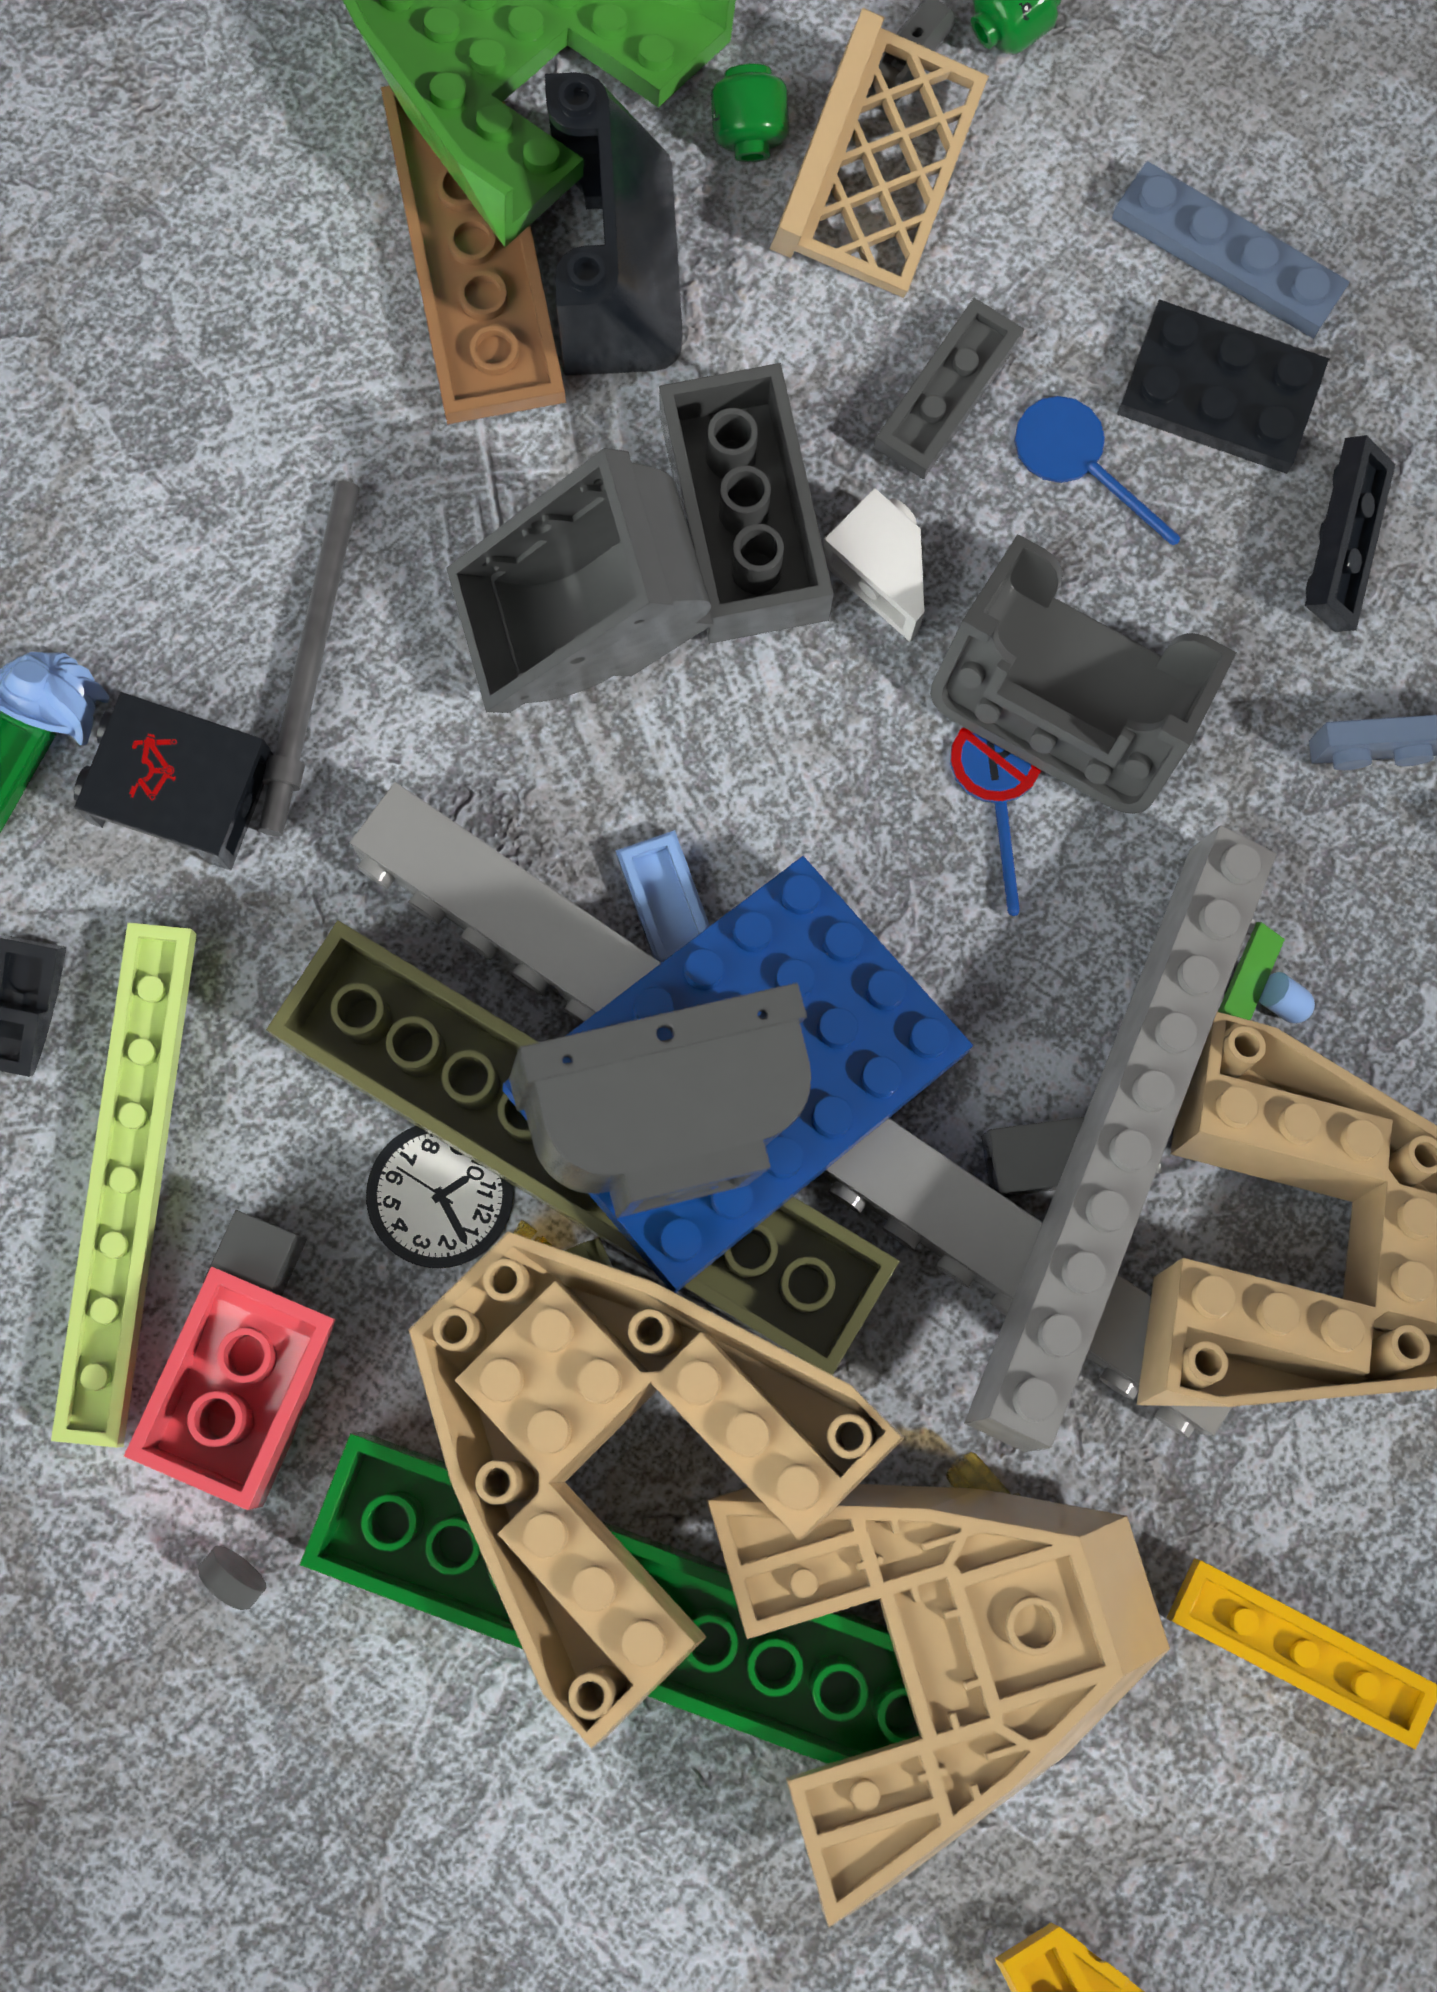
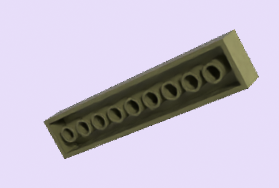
M337 920L268 1025L266 1031L287 1047L651 1269L588 1193L579 1192L562 1185L544 1169L537 1157L526 1118L520 1111H517L515 1105L503 1092V1083L510 1077L519 1047L539 1042ZM792 1197L682 1287V1289L771 1344L833 1375L900 1261L797 1198Z

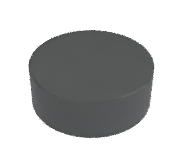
M215 1546L198 1566L199 1577L205 1587L219 1600L238 1610L250 1609L267 1588L261 1574L242 1556L226 1547Z

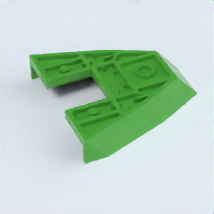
M343 0L406 115L504 247H506L583 177L584 159L504 104L503 101L568 45L643 98L660 107L731 42L736 0Z

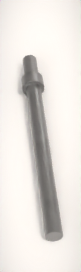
M337 481L335 485L275 755L268 756L263 776V783L268 785L258 831L271 836H283L293 791L300 790L305 764L300 761L360 491L358 485L349 481Z

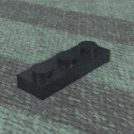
M1368 435L1349 437L1344 440L1339 464L1333 472V490L1326 519L1323 520L1320 526V544L1313 573L1306 584L1305 606L1334 632L1357 630L1396 465Z

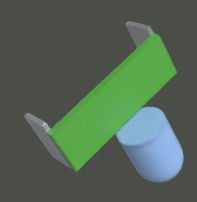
M1252 919L1247 931L1251 936L1218 1012L1251 1020L1259 1001L1263 1006L1289 1023L1306 1021L1312 1015L1315 1008L1312 994L1283 972H1276L1270 975L1285 939L1264 923Z

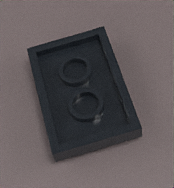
M1159 299L1117 415L1287 474L1297 455L1330 358Z

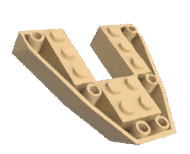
M1217 1012L1174 1124L1170 1154L1352 1202L1343 1299L1186 1258L1178 1260L1154 1276L1137 1405L1235 1407L1437 1389V1125L1280 1029Z
M507 1232L409 1329L447 1471L457 1498L543 1695L590 1748H593L607 1738L706 1638V1635L566 1484V1481L657 1390L798 1540L807 1537L905 1438L859 1392L841 1379L652 1281L511 1232Z

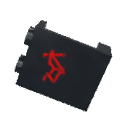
M120 692L114 709H107L100 720L97 730L99 746L91 766H85L77 777L74 787V799L76 801L74 809L92 825L103 828L105 821L195 850L207 863L231 871L265 785L263 783V776L268 756L274 754L262 738Z

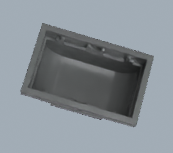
M603 448L446 568L486 712L511 713L525 703L563 698L596 686L613 676H633L713 625L709 612L711 603L675 482L668 473L660 469L631 462L628 451Z
M798 983L519 1047L509 1081L517 1111L525 1110L533 1145L544 1169L556 1181L570 1189L593 1194L610 1192L616 1218L748 1186L771 1168L765 1146L798 1118L810 1092L811 1068L800 1026L807 1015ZM662 1027L668 1028L672 1033V1039L660 1041L656 1035L657 1029ZM568 1057L572 1062L564 1064L562 1059Z

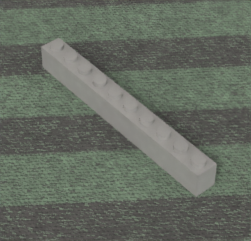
M1222 825L1218 826L1193 846L1188 853L964 1424L1023 1452L1047 1449L1053 1446L1277 855L1276 852Z

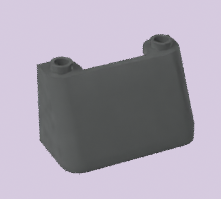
M1017 534L962 620L932 682L930 690L932 702L938 711L948 719L1104 805L1122 813L1136 814L1143 812L1152 805L1190 747L1237 652L1209 637L1195 633H1185L1175 637L1169 643L1162 656L1054 598L1063 578L1060 563L1045 548Z

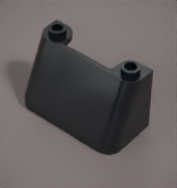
M578 72L545 74L546 106L551 136L584 159L583 177L575 184L583 193L586 210L602 209L604 245H585L573 248L562 256L556 268V304L565 376L652 372L666 369L676 362L681 354L683 343L673 170L670 156L597 78Z

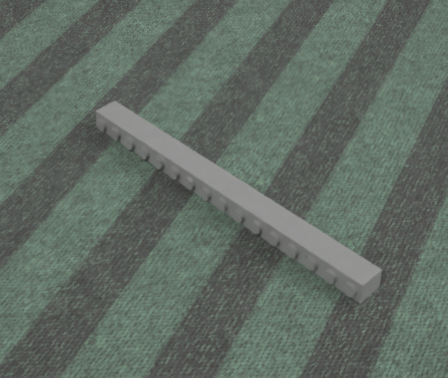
M397 782L393 783L350 841L356 854L362 859L357 868L367 877L385 889H388L393 882L397 883L413 894L408 903L422 915L436 924H440L444 917L464 929L465 931L460 939L477 953L491 960L497 952L515 964L516 968L512 975L534 992L543 996L546 990L550 988L568 1001L564 1011L581 1024L661 964V962ZM889 1118L820 1174L833 1183L828 1192L834 1198L857 1213H861L864 1207L867 1206L887 1220L882 1229L889 1236L911 1250H915L919 1243L941 1257L936 1264L939 1270L968 1288L973 1280H975L995 1294L990 1304L1005 1316L1007 1315L1043 1224L1042 1222ZM1117 1274L1086 1357L1104 1369L1099 1378L1102 1382L1122 1396L1134 1400L1139 1391L1151 1297ZM1158 1406L1160 1408L1156 1412L1155 1418L1185 1438H1189L1193 1431L1201 1435L1214 1436L1232 1407Z

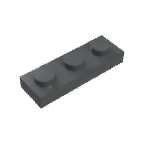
M973 298L877 434L873 448L924 480L1021 341L1024 328L978 299Z

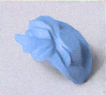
M29 652L17 657L0 669L1 712L30 726L72 736L81 746L88 743L93 726L95 701L108 703L110 700L104 688L95 682L89 669L79 665L75 659L62 652Z

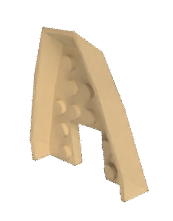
M858 1484L807 1537L798 1540L749 1487L706 1499L746 1638L749 1639L879 1599L920 1736L786 1777L818 1889L821 1908L829 1927L889 1890L1064 1758L1170 1650L1126 1515L980 1488Z

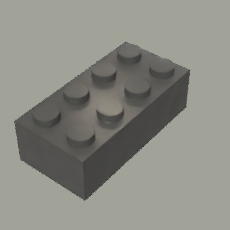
M781 363L660 385V421L671 472L711 603L709 612L713 625L706 629L709 644L829 621L834 594Z

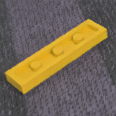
M1196 1558L1193 1559L1166 1619L1415 1750L1437 1702L1436 1683Z

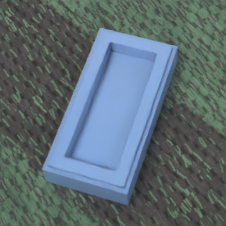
M673 830L616 850L619 865L652 956L662 963L710 926L676 832Z

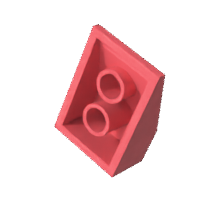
M211 1266L124 1457L246 1510L263 1507L292 1443L336 1319Z

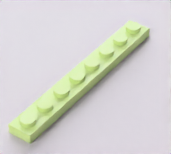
M127 922L51 1441L115 1448L124 1447L197 935L189 928Z

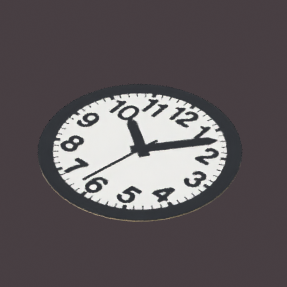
M414 1126L392 1139L376 1158L368 1177L366 1205L369 1219L377 1236L395 1255L421 1267L450 1268L465 1264L479 1257L497 1241L509 1220L514 1191L511 1183L418 1126Z

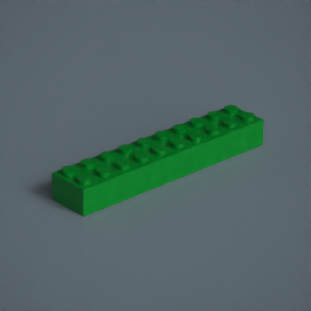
M363 1431L350 1433L299 1565L523 1649L451 1484L446 1463ZM601 1521L706 1635V1638L648 1697L825 1764H831L920 1736L887 1627L840 1610L747 1639L726 1567Z

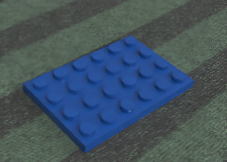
M804 856L788 866L566 1035L569 1036L798 983L807 1015L800 1026L811 1068V1087L807 1102L798 1118L765 1146L771 1168L748 1186L616 1218L610 1192L588 1193L665 1286L673 1293L678 1292L957 1063L973 1047V1044ZM662 1027L657 1029L656 1035L660 1041L672 1039V1033L668 1028ZM568 1057L562 1059L564 1064L572 1062ZM508 1079L503 1083V1092L515 1105ZM521 1110V1114L526 1118L525 1110Z

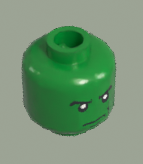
M973 0L975 15L971 17V26L977 39L985 48L991 49L995 46L1007 55H1015L1024 51L1054 28L1058 17L1057 6L1061 4V0Z
M742 64L733 66L724 72L725 78L718 81L711 90L713 137L721 148L735 152V160L763 161L770 158V149L783 144L789 136L788 91L784 81L772 75L771 68L766 65Z

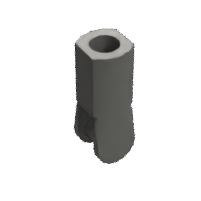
M923 0L897 32V35L932 51H936L956 24L955 16L952 9L941 1ZM883 52L878 66L888 89L914 79L905 60ZM894 59L905 66L901 71L891 65ZM901 98L894 100V103H897Z

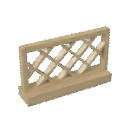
M862 8L848 40L769 249L789 258L792 257L794 251L904 298L911 285L989 76L881 28L885 17ZM883 52L905 60L914 79L888 89L878 66ZM947 79L969 89L963 106L943 113L931 85ZM871 84H873L877 94L866 98ZM919 90L931 118L905 128L894 100ZM882 105L894 133L868 143L858 118L861 113ZM957 121L952 135L948 124ZM936 129L946 151L944 159L922 167L911 139ZM852 137L856 149L846 152ZM899 144L911 172L885 183L873 154ZM862 159L873 188L847 198L837 175L839 168ZM937 174L936 180L932 188L928 181V177ZM916 183L926 205L924 212L902 222L890 193ZM832 191L836 203L825 207ZM879 198L891 227L864 237L852 208ZM841 213L853 242L836 249L813 239L820 221ZM917 228L911 243L907 232ZM896 237L905 257L900 276L878 267L869 247ZM858 252L861 259L852 256L851 254Z

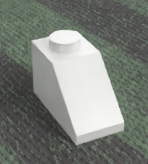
M874 488L824 539L823 550L828 569L910 642L918 634L925 613L921 528L916 525L915 516L904 503L895 498L888 500Z

